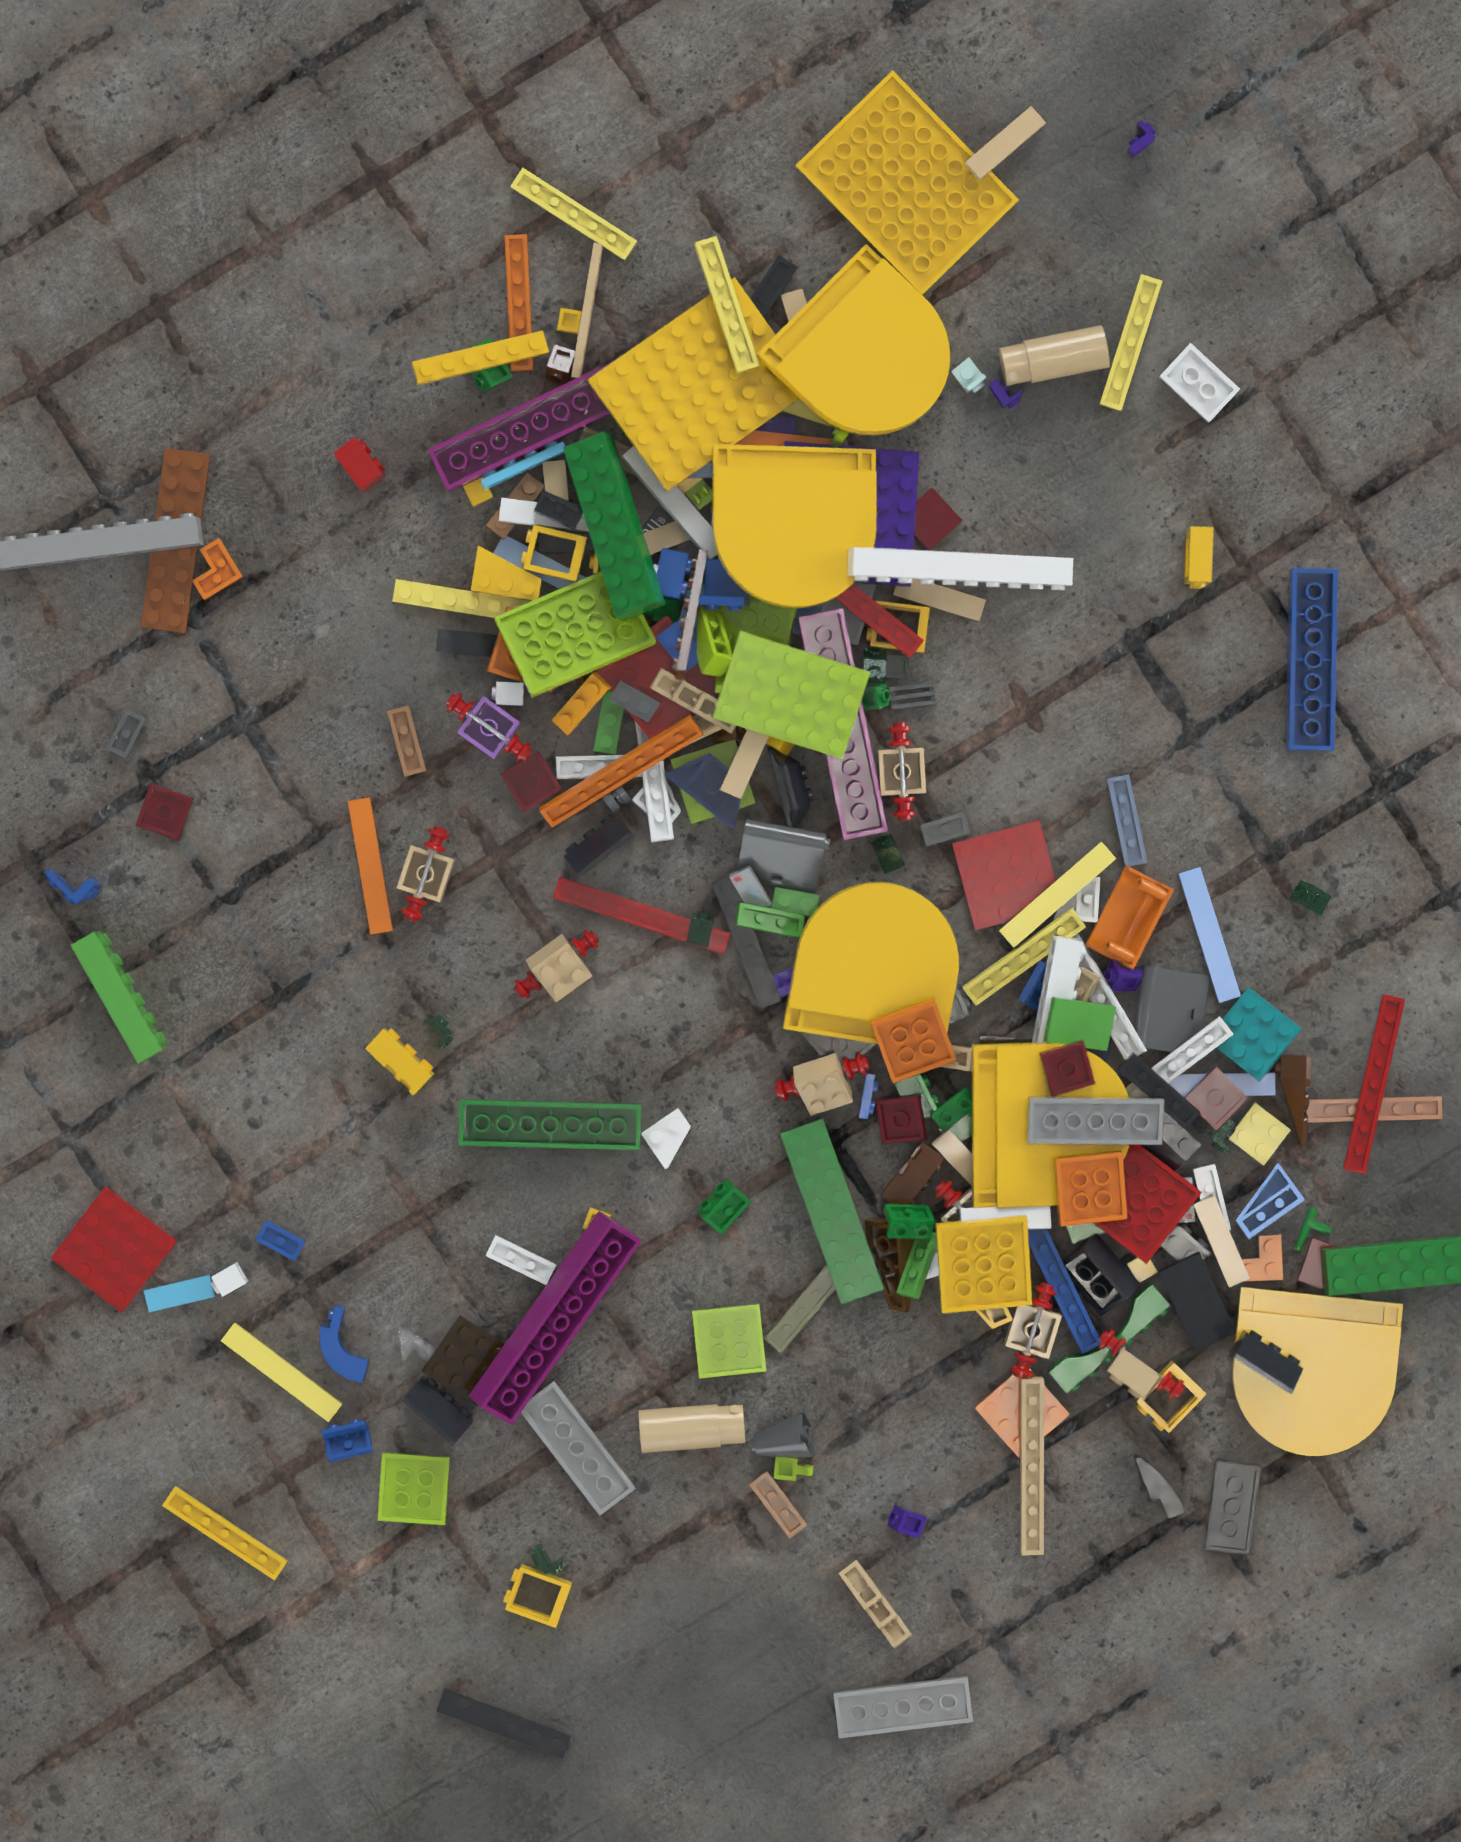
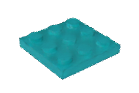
M1248 987L1223 1018V1021L1233 1032V1035L1216 1048L1260 1082L1301 1032L1302 1028Z

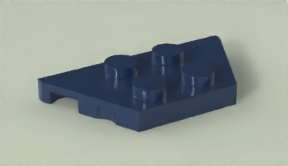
M708 753L665 774L666 777L732 830L735 828L741 799L720 790L729 768L713 755Z

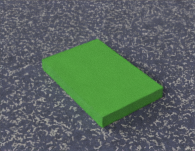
M1052 997L1043 1041L1047 1043L1069 1044L1083 1040L1086 1048L1107 1051L1116 1007Z

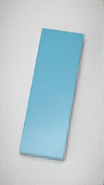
M211 1275L144 1290L148 1311H158L215 1297V1291L211 1285Z

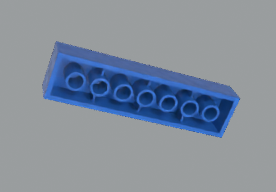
M1292 568L1289 570L1286 751H1335L1338 569Z

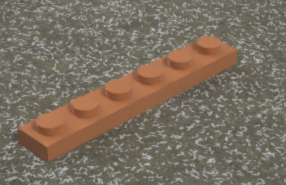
M1442 1096L1383 1097L1378 1121L1442 1119ZM1358 1098L1309 1099L1308 1109L1305 1110L1308 1115V1122L1353 1121Z

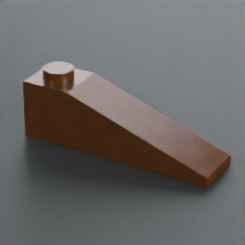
M1282 1054L1274 1064V1072H1278L1279 1082L1298 1143L1301 1146H1306L1308 1115L1305 1114V1110L1309 1106L1306 1087L1311 1084V1056L1306 1054Z
M886 1217L866 1219L867 1243L869 1249L873 1248L876 1257L874 1263L876 1268L880 1269L883 1278V1291L889 1309L909 1312L911 1298L901 1296L896 1292L915 1239L888 1238L887 1230L889 1224Z

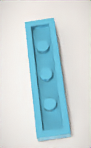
M557 441L551 442L544 446L545 450L542 452L532 451L524 455L525 459L518 463L516 460L503 465L505 469L496 472L494 469L483 474L484 478L481 479L480 483L484 491L539 466L543 462L564 454L563 447L565 445L563 442L559 444Z

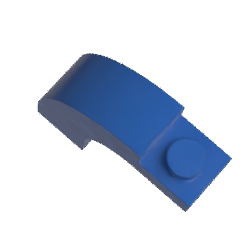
M337 1304L334 1309L329 1311L327 1322L331 1324H322L320 1327L319 1339L321 1350L325 1360L334 1371L349 1380L363 1383L370 1359L354 1355L343 1346L340 1340V1327L346 1306Z

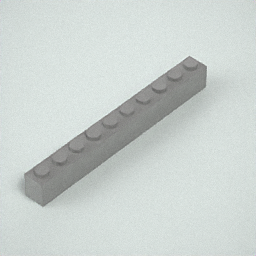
M193 513L180 514L178 519H171V516L158 517V521L149 522V519L135 520L136 524L127 525V522L113 523V527L108 528L101 524L93 525L91 530L84 531L82 527L70 528L69 533H60V530L47 531L45 536H38V533L25 534V538L16 539V536L2 537L3 541H0V571L204 545L201 519L194 516Z

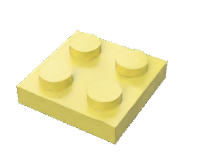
M1254 1102L1227 1138L1264 1166L1291 1129Z

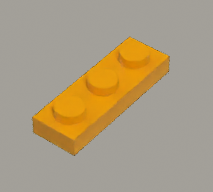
M596 671L593 672L552 721L567 736L570 735L609 691L611 686Z

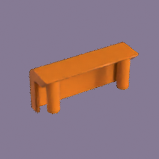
M1125 865L1085 946L1111 960H1117L1119 964L1134 970L1174 889Z

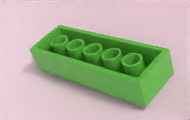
M101 931L93 932L71 944V947L138 1064L145 1062L168 1049L165 1045L168 1041L162 1031H157L154 1025L157 1022L153 1014L145 1010L143 1005L146 1003L141 993H136L133 989L134 981L128 972L124 973L121 967L123 962L118 953L114 954L110 948L112 942L106 933L103 934Z

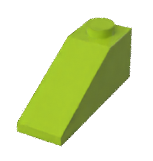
M699 605L697 613V659L702 674L722 677L732 659V651L720 610L705 609L706 606Z

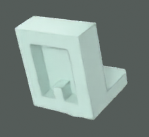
M967 358L951 371L967 394L971 390L976 393L985 385L983 381L986 379V376L979 371L970 358Z

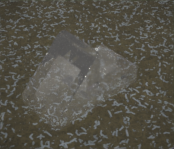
M403 1325L398 1330L403 1362L413 1348L417 1350L416 1354L426 1361L428 1358L430 1359L436 1350L433 1346Z

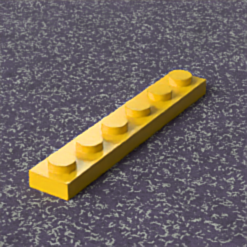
M542 330L413 361L412 367L417 385L546 355L549 353Z
M177 1486L173 1488L162 1505L273 1580L277 1578L288 1561Z

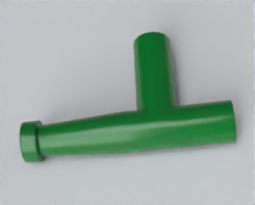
M1309 1207L1296 1245L1293 1247L1294 1249L1302 1251V1246L1310 1229L1328 1236L1330 1235L1332 1227L1314 1220L1318 1209Z

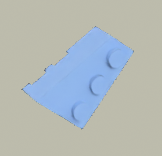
M1277 1163L1235 1222L1249 1240L1301 1204L1305 1199L1280 1164Z

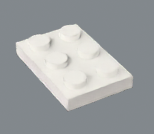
M1191 343L1159 376L1208 423L1240 390L1237 385Z

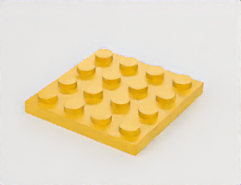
M1026 1215L936 1223L942 1313L1032 1305Z

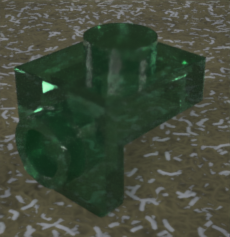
M871 647L863 650V670L870 672L867 683L885 684V649Z
M892 834L881 836L871 842L884 874L905 866Z
M1300 880L1290 899L1321 916L1332 896L1316 886Z
M706 911L692 913L686 943L705 947L709 946L715 918L710 916L711 913Z
M440 1014L437 1017L431 1015L426 1023L443 1036L435 1047L438 1050L442 1046L446 1049L454 1039L451 1036L454 1031L447 1026L449 1022Z
M542 1543L533 1547L534 1554L531 1557L537 1567L541 1566L544 1574L550 1572L551 1575H554L564 1569L563 1565L566 1562L564 1557L552 1563Z

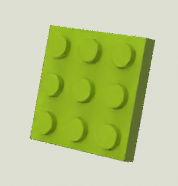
M735 740L727 741L671 759L673 769H676L710 753L730 769L738 747ZM749 782L742 795L739 809L756 803ZM680 788L691 824L715 817L709 810Z
M759 1303L692 1310L699 1379L766 1372Z
M382 1452L377 1521L445 1525L450 1457Z

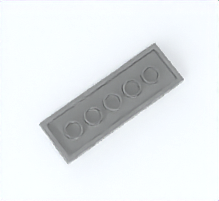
M1029 1097L1027 1143L1162 1145L1164 1099Z
M554 1380L532 1396L522 1410V1415L599 1516L636 1489Z
M967 1676L833 1692L839 1738L973 1722Z

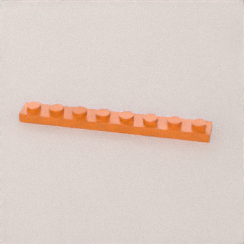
M691 714L540 806L539 812L553 828L703 736L702 729Z

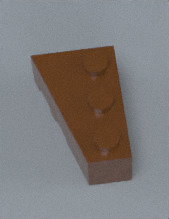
M920 1141L884 1188L881 1195L893 1204L914 1205L917 1200L915 1197L920 1190L924 1191L931 1181L929 1178L943 1166L944 1156L924 1141Z

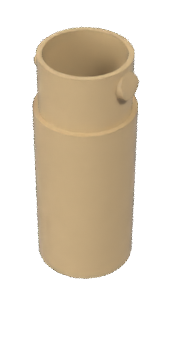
M1102 325L1024 340L1021 344L999 348L1001 369L1006 386L1029 381L1035 383L1110 367L1108 347Z
M718 1404L639 1410L642 1453L716 1448L726 1444L745 1443L743 1405L718 1406Z

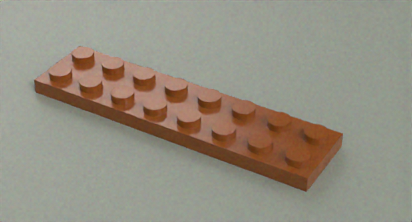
M165 448L155 521H158V517L171 516V519H178L180 514L193 513L194 516L201 519L202 523L210 454ZM198 546L151 552L141 620L142 628L187 633L193 589L192 580H194Z

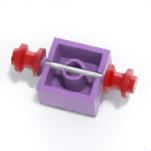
M458 693L457 696L454 694L450 696L445 704L448 706L446 711L448 713L455 711L459 714V721L467 717L457 732L459 735L495 760L504 747L507 746L504 750L505 754L512 752L516 755L515 761L519 762L522 759L525 762L532 752L530 749L531 744L529 742L526 744L521 743L518 734L511 738L521 725V722L484 696L474 710H471L474 703L472 701L465 703L461 700V693Z

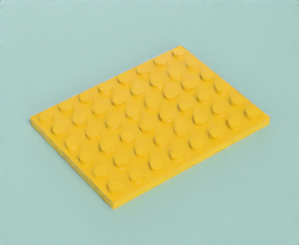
M893 70L795 165L820 193L921 295L935 284L1019 201L992 171L980 181L977 180L964 165L974 153Z
M734 277L731 281L755 354L757 355L775 336V333ZM711 294L587 380L666 492L712 461L713 444L735 445L800 399L758 358L759 367L736 373Z

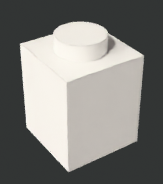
M496 682V687L492 686V700H496V705L524 706L525 684Z
M238 1262L211 1277L213 1280L211 1285L217 1294L220 1293L222 1297L248 1282Z

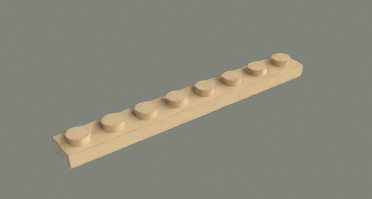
M1043 1377L1020 1378L1021 1556L1044 1555Z

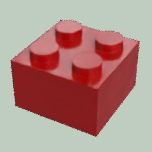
M354 437L333 454L360 490L366 493L385 478L382 472L386 469L376 457L372 459L369 456L372 451L363 439L358 441Z

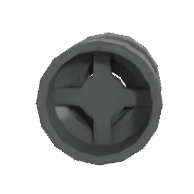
M622 786L602 797L613 813H616L622 804H628L632 801Z

